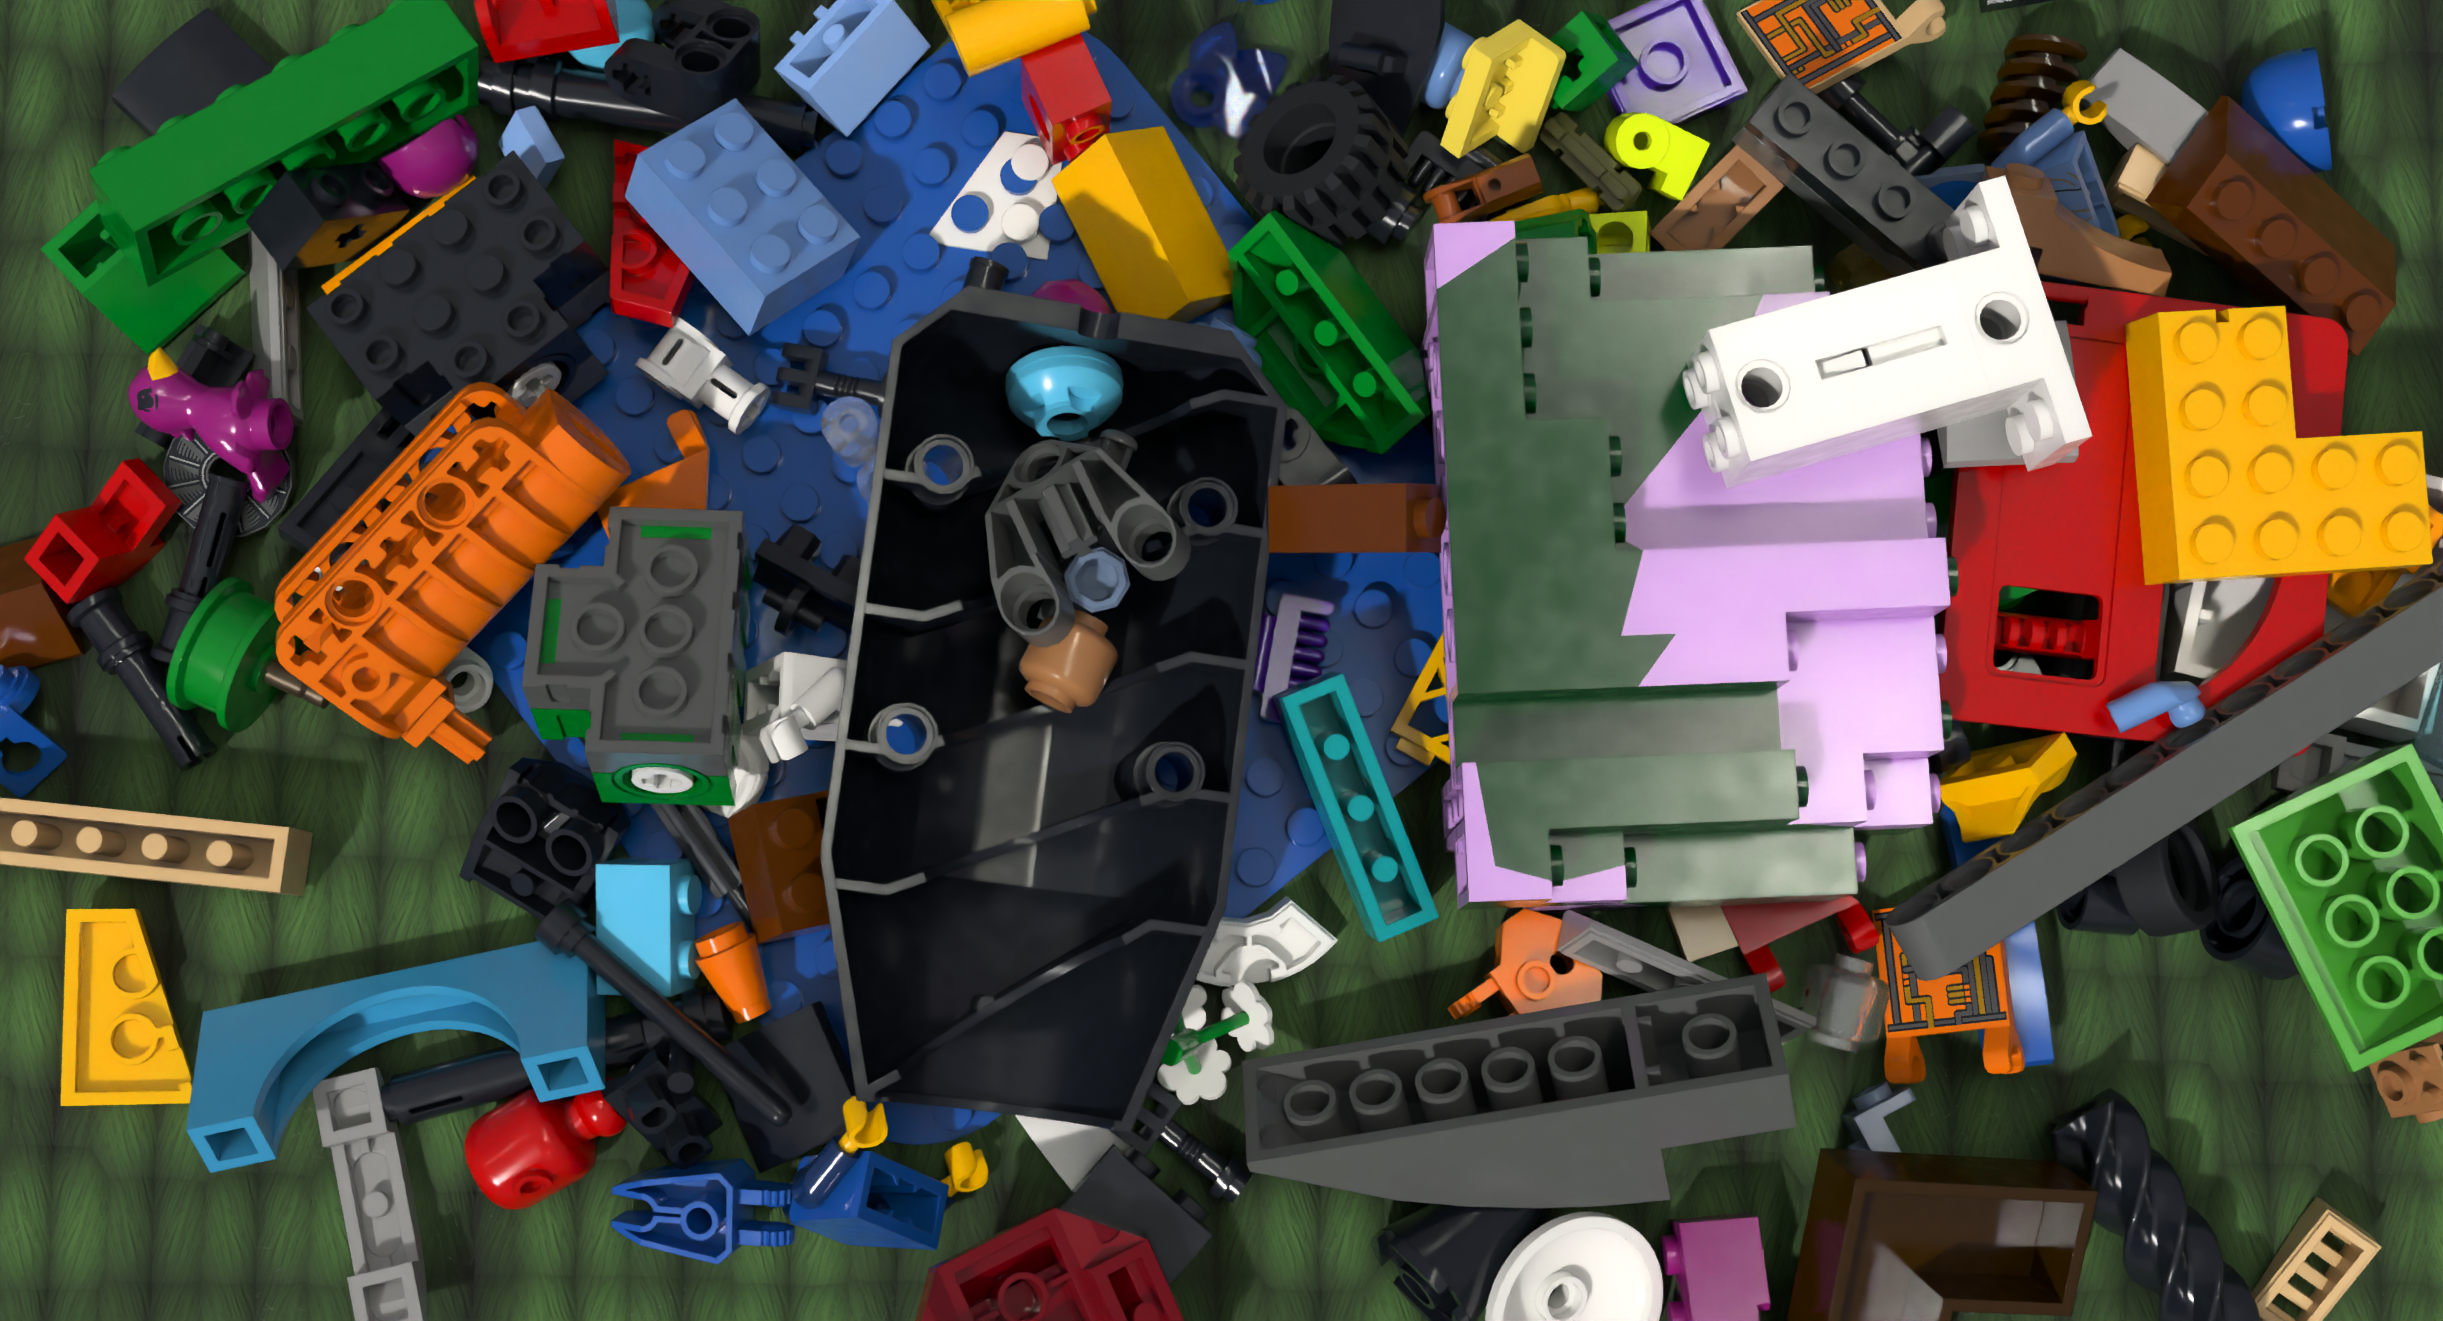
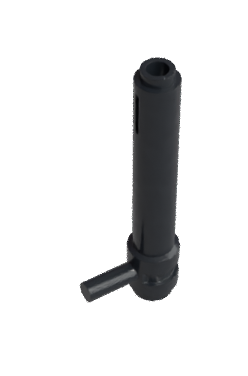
M548 55L494 63L492 56H486L480 67L478 80V99L480 105L493 107L496 114L513 116L516 110L535 105L545 121L557 123L560 117L671 134L689 125V123L677 117L641 107L621 98L611 89L606 81L605 73L566 68L564 61L548 59ZM749 94L740 102L782 150L803 153L805 147L816 148L820 136L821 117L817 111L810 110L808 103Z
M704 986L684 991L681 999L671 1001L719 1044L722 1041L733 1039L734 1025L731 1012H729L715 990L707 991ZM640 1010L606 1018L605 1073L632 1066L640 1062L645 1054L655 1049L668 1062V1088L678 1094L689 1092L693 1088L695 1058ZM505 1045L395 1074L391 1077L390 1083L382 1085L381 1099L389 1122L400 1121L402 1125L406 1126L512 1098L533 1086L521 1062L520 1053L510 1045Z

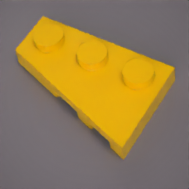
M67 909L61 1106L190 1103L193 1075L140 910Z

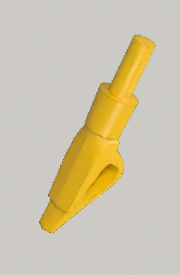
M1585 187L1566 194L1547 196L1532 203L1507 210L1505 214L1489 220V222L1520 221L1576 209H1582L1589 214H1595L1598 212L1599 206L1605 205V203L1599 197L1602 193L1601 190L1594 193L1589 187Z

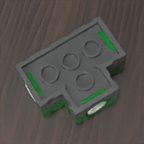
M610 506L608 517L610 540L609 545L605 546L604 566L580 565V568H560L558 564H536L522 688L541 739L565 740V737L584 738V752L602 802L735 806L737 784L734 770L739 762L741 737L739 708L743 706L746 674L744 647H748L751 611L749 589H752L754 573L743 511Z

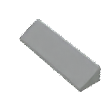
M251 230L248 232L252 352L256 355L253 359V371L255 369H263L264 375L270 379L267 398L284 399L291 409L294 426H302L304 412L298 269L282 271Z
M1568 909L1563 914L1557 951L1646 991L1655 992L1728 979ZM1772 998L1782 1045L1816 1026V1017Z

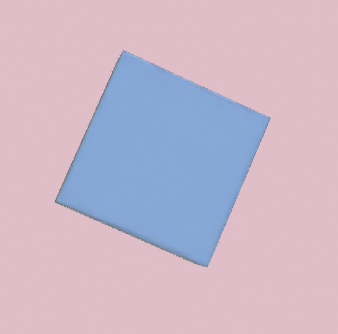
M535 105L516 110L498 141L503 154L506 156L514 150L545 190L565 159L564 153Z

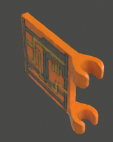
M1894 908L1873 910V924L1879 935L1876 951L1887 1037L1884 1056L1886 1079L1893 1084H1912L1924 1081L1926 1077L1925 1061L1916 1036L1985 1029L1983 1062L1987 1072L1992 1074H2013L2023 1071L2025 1057L2015 1027L2005 940H2002L1950 974L1935 980L1923 981L1919 980L1886 923L1887 915Z

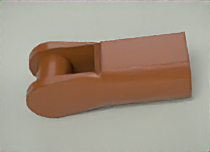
M1526 153L1473 175L1438 186L1423 195V199L1426 204L1432 203L1439 220L1437 224L1472 222L1490 213L1543 193V187L1532 157L1529 153ZM1472 188L1478 206L1462 212L1456 194Z

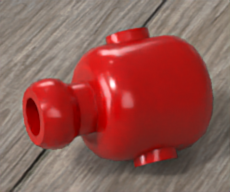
M605 1076V1082L611 1080L610 1077ZM532 1087L484 1113L471 1124L465 1136L464 1153L466 1163L476 1184L491 1202L503 1209L523 1210L532 1207L583 1178L596 1164L597 1147L594 1138L598 1136H615L626 1127L628 1121L604 1099L601 1090L540 1103Z

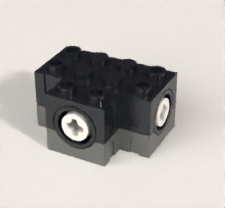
M514 150L496 163L497 166L483 177L478 176L445 201V206L432 216L427 215L395 239L390 248L379 256L374 255L341 280V285L328 295H321L306 307L375 401L415 437L461 389L469 384L477 382L492 383L502 388L528 409L548 387L572 403L610 374L576 331L579 325L592 316L591 313L605 302L607 304L610 302V271ZM492 401L485 407H480L475 403L468 406L471 415L476 420L486 417L496 418L494 412L496 404Z

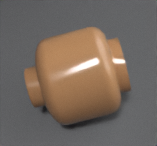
M1074 609V626L1064 640L1059 644L1049 647H1036L1029 644L1019 665L1020 672L1028 681L1025 687L1026 692L1040 702L1065 713H1072L1075 706H1091L1098 699L1118 659L1116 648L1105 637L1108 626L1096 617ZM1054 615L1045 617L1038 629L1046 626Z

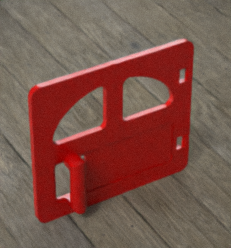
M2041 281L2047 300L2081 304L2078 314V325L2067 324L2076 388L2092 437L2079 445V456L2073 463H2055L2029 472L2026 465L1953 468L1946 551L1947 556H1954L1956 559L1959 584L1956 596L1950 597L1951 605L1940 612L1938 634H1943L1947 648L1946 670L1943 674H1939L1940 700H1947L1949 702L1952 720L2155 743L2178 728L2171 722L2167 712L2120 733L2105 705L2150 682H2157L2155 672L2163 584L2145 585L2124 325L2158 312L2215 309L2217 313L2226 309L2246 307ZM2286 313L2296 439L2341 436L2348 356L2347 334L2343 327L2332 319ZM2329 574L2274 577L2264 610L2249 637L2221 669L2196 685L2201 691L2198 698L2204 704L2206 710L2324 635ZM2003 586L2093 596L2099 602L2098 619L2078 621L1998 611L1999 592ZM1994 650L2086 661L2094 660L2093 674L2090 679L2084 680L1999 670L1994 666ZM2311 745L2304 748L2303 750H2301L2293 756L2301 755L2302 753L2307 751Z

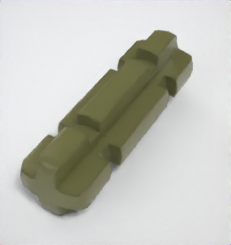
M1560 112L1553 118L1550 117L1543 124L1544 128L1540 133L1541 141L1555 155L1562 152L1561 161L1594 193L1601 190L1600 199L1613 212H1623L1635 205L1642 191L1640 183L1626 170L1619 173L1618 170L1621 168V165L1587 132L1580 135L1579 132L1582 128L1568 114Z

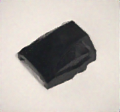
M522 757L509 768L495 799L478 825L459 877L468 882H471L473 879L542 921L560 902L567 898H572L587 911L596 891V864L610 860L620 839L630 828L632 822L621 803L602 802L595 782L564 763Z

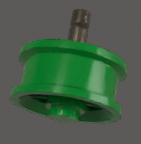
M230 577L223 580L201 601L186 624L169 665L166 682L169 702L183 710H191L197 706L207 709L216 714L217 721L222 728L234 733L241 732L250 727L269 707L280 689L298 698L304 697L305 701L322 709H325L330 704V701L290 674L279 663L276 654V634L281 623L275 612V602L271 603L255 596L251 583L239 577ZM295 635L293 638L295 639V654H297L301 639Z

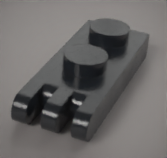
M382 408L277 527L280 538L306 554L413 441L415 436L402 424L391 436H388L387 434L395 426L397 420ZM433 449L428 450L422 455L419 465L424 463ZM385 498L379 501L382 513L392 503ZM361 520L358 523L359 525L368 528L363 520ZM343 543L334 548L330 554L331 562L334 564L353 543Z

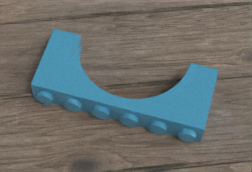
M535 941L204 1011L202 1014L186 1131L210 1173L277 1159L279 1144L290 1118L306 1096L325 1077L351 1058L374 1046L401 1036L430 1030L454 1029L474 1031L495 1037L507 1043L520 1053L521 1062L540 1103L605 1089L606 995H597L596 972L576 955L568 958L562 952L554 955L541 942Z

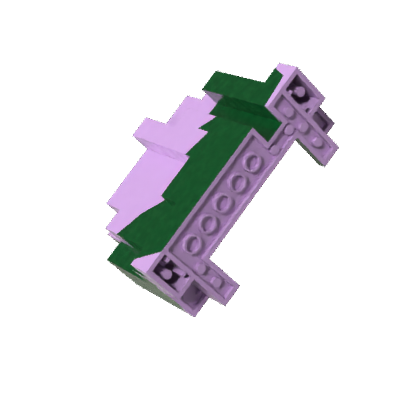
M1515 221L1433 224L1424 258L1427 326L1419 353L1431 410L1430 416H1432L1435 484L1441 485V501L1446 511V525L1441 535L1439 560L1451 777L1441 789L1444 853H1455L1458 910L1524 907L1538 913H1562L1568 909L1574 912L1819 902L1834 901L1858 894L1857 882H1864L1866 877V855L1862 842H1854V836L1901 835L1933 824L1932 813H1938L1941 803L1939 779L1937 774H1929L1928 757L1944 750V740H1949L1951 737L1952 714L1949 702L1947 700H1940L1939 674H1943L1946 670L1947 648L1943 634H1935L1934 616L1951 605L1950 597H1955L1958 591L1959 575L1955 557L1947 556L1946 538H1936L1937 516L1934 504L1932 502L1925 503L1924 477H1929L1932 467L1930 441L1927 437L1921 438L1920 434L1726 488L1722 472L1713 473L1708 465L1702 440L1703 435L1709 433L1701 408L1694 410L1690 406L1682 378L1683 371L1688 370V360L1708 330L1830 296V291L1825 292L1822 267L1813 266L1812 246L1588 254L1587 236L1516 239ZM1744 397L1747 402L1757 407L1750 398Z

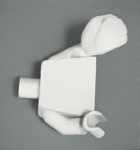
M783 652L746 671L743 724L741 723L739 762L734 770L737 784L735 806H699L706 811L729 818L752 804H757L768 781L769 760L771 763H776L780 760H789L809 749L805 739L836 741L847 660ZM893 719L888 726L900 727L903 722Z

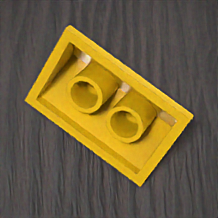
M1164 126L1104 134L1051 179V183L1116 313L1126 312L1186 323L1232 301L1233 270H1229L1228 252Z

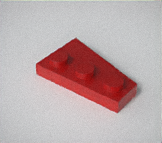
M614 139L615 183H613L612 201L614 216L610 265L611 310L614 314L674 328L696 276L624 197L637 155L649 147Z

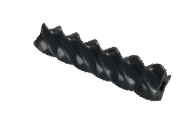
M2108 1088L2081 1106L2049 1122V1124L2056 1126L2051 1132V1149L2056 1161L2079 1178L2088 1181V1184L2098 1191L2093 1214L2094 1221L2105 1230L2124 1237L2122 1261L2125 1271L2141 1287L2160 1294L2159 1321H2263L2259 1318V1310L2254 1295L2247 1283L2233 1267L2223 1261L2217 1236L2203 1216L2186 1204V1194L2181 1179L2165 1157L2150 1147V1138L2142 1117L2124 1096L2112 1088Z

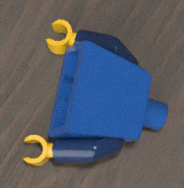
M856 1096L851 1097L843 1105L847 1132L843 1136H833L819 1155L804 1156L800 1161L797 1174L794 1176L793 1182L789 1183L792 1184L791 1204L782 1206L784 1215L791 1220L792 1224L842 1244L937 1250L944 1212L956 1202L954 1194L977 1190L983 1187L988 1180L989 1172L982 1150L976 1149L973 1151L972 1145L969 1142H961L948 1149L944 1154V1159L950 1175L943 1180H939L936 1177L931 1178L872 1151H859V1148H870L884 1142L888 1132L887 1121L882 1102L878 1103L873 1110L868 1112L866 1102L857 1101Z

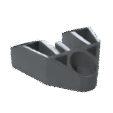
M1052 439L1040 441L1022 452L1013 464L985 514L990 575L1002 618L1016 633L1036 647H1049L1059 644L1069 635L1075 621L1074 606L1061 579L1063 573L1040 523L1046 520L1063 558L1067 559L1076 553L1080 557L1088 555L1093 551L1090 545L1097 542L1098 538L1080 502L1082 498L1087 497L1096 518L1107 528L1119 551L1144 577L1155 581L1170 579L1180 573L1190 559L1191 544L1186 533L1100 447ZM1050 461H1057L1050 472L1042 478L1035 480L1037 472L1044 464ZM1157 532L1171 533V548L1162 559L1154 562L1143 560L1141 552L1146 539ZM1044 598L1054 599L1056 610L1052 620L1046 626L1039 629L1028 628L1026 618L1031 606Z

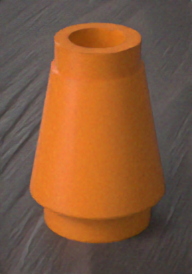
M743 921L733 922L717 928L694 941L699 954L694 961L729 1012L732 1013L736 1023L754 1019L772 1008L768 998L769 994L754 933H747Z

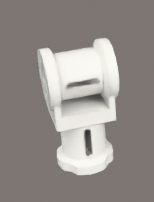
M679 317L674 328H670L649 357L647 359L640 357L634 365L650 380L680 400L683 398L698 410L703 404L707 405L728 420V429L738 435L749 428L765 407L771 393L770 388L765 384L759 382L754 385L731 369L733 364L727 355L720 351L700 331ZM719 388L725 389L736 398H731L729 395L721 391Z

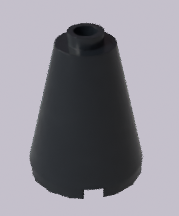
M1428 1203L1381 1229L1372 1238L1371 1247L1381 1267L1390 1258L1398 1268L1399 1277L1393 1282L1394 1285L1428 1321H1477L1487 1306L1493 1282L1505 1260L1524 1238L1542 1225L1552 1208L1465 1207Z

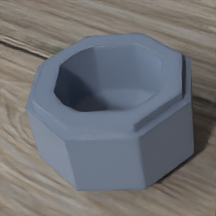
M1101 545L1091 547L1093 551L1086 556L1080 557L1077 553L1074 554L1063 571L1070 599L1091 613L1117 607L1130 586L1125 560Z

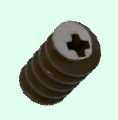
M2025 34L2008 41L2004 49L2006 61L2002 63L1997 72L1999 85L1995 86L1990 96L1992 108L1987 111L1983 119L1986 131L1980 134L1976 143L1978 152L1987 161L1993 163L2021 132L2052 110V108H2064L2062 98L2066 89L2059 86H2069L2080 80L2081 76L2079 70L2066 63L2082 62L2087 56L2086 48L2074 40L2052 34Z

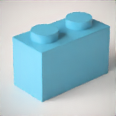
M618 858L596 864V938L665 997H671L695 988V979L698 978L701 971L694 961L699 955L694 941L695 914L701 905L702 887L700 879L694 875V866L689 859ZM596 973L597 995H621Z

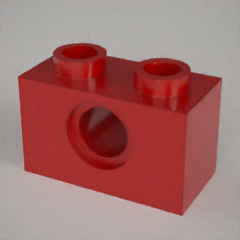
M1081 33L1021 57L1022 101L1052 166L1067 159L1071 163L1104 134L1110 133L1112 100Z

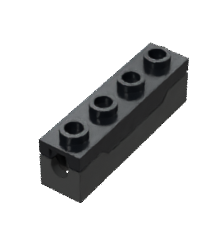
M1789 73L1765 97L1731 139L1893 276L1897 277L1949 262L1943 244V230L1947 228L1945 221L1954 210L1792 74Z

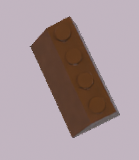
M2221 95L2145 201L2265 306H2285L2286 313L2329 318L2339 323L2348 337V355L2358 357L2396 305L2395 245L2229 96Z

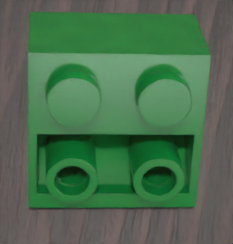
M97 200L92 202L40 249L84 297L149 356L158 347H164L246 273L221 247L147 287L104 228Z

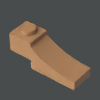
M1735 145L1649 233L1667 251L1722 249L1785 185L1738 145Z
M2009 163L2005 169L1985 167L1981 182L2004 175L2007 179L2038 274L2165 297L2172 271L2161 249L2140 245L2116 237L2079 218L2058 202L2051 179L2045 177V173L2038 168L2021 163Z

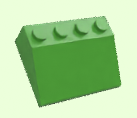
M2412 743L2383 748L2323 776L2227 828L2349 1072H2356L2443 1031V803Z

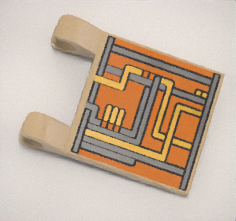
M1759 0L1736 13L1737 21L1782 81L1790 73L1814 94L1829 88L1909 44L1933 41L1942 36L1946 31V23L1941 17L1945 13V6L1940 0H1916L1897 19L1892 16L1881 0Z

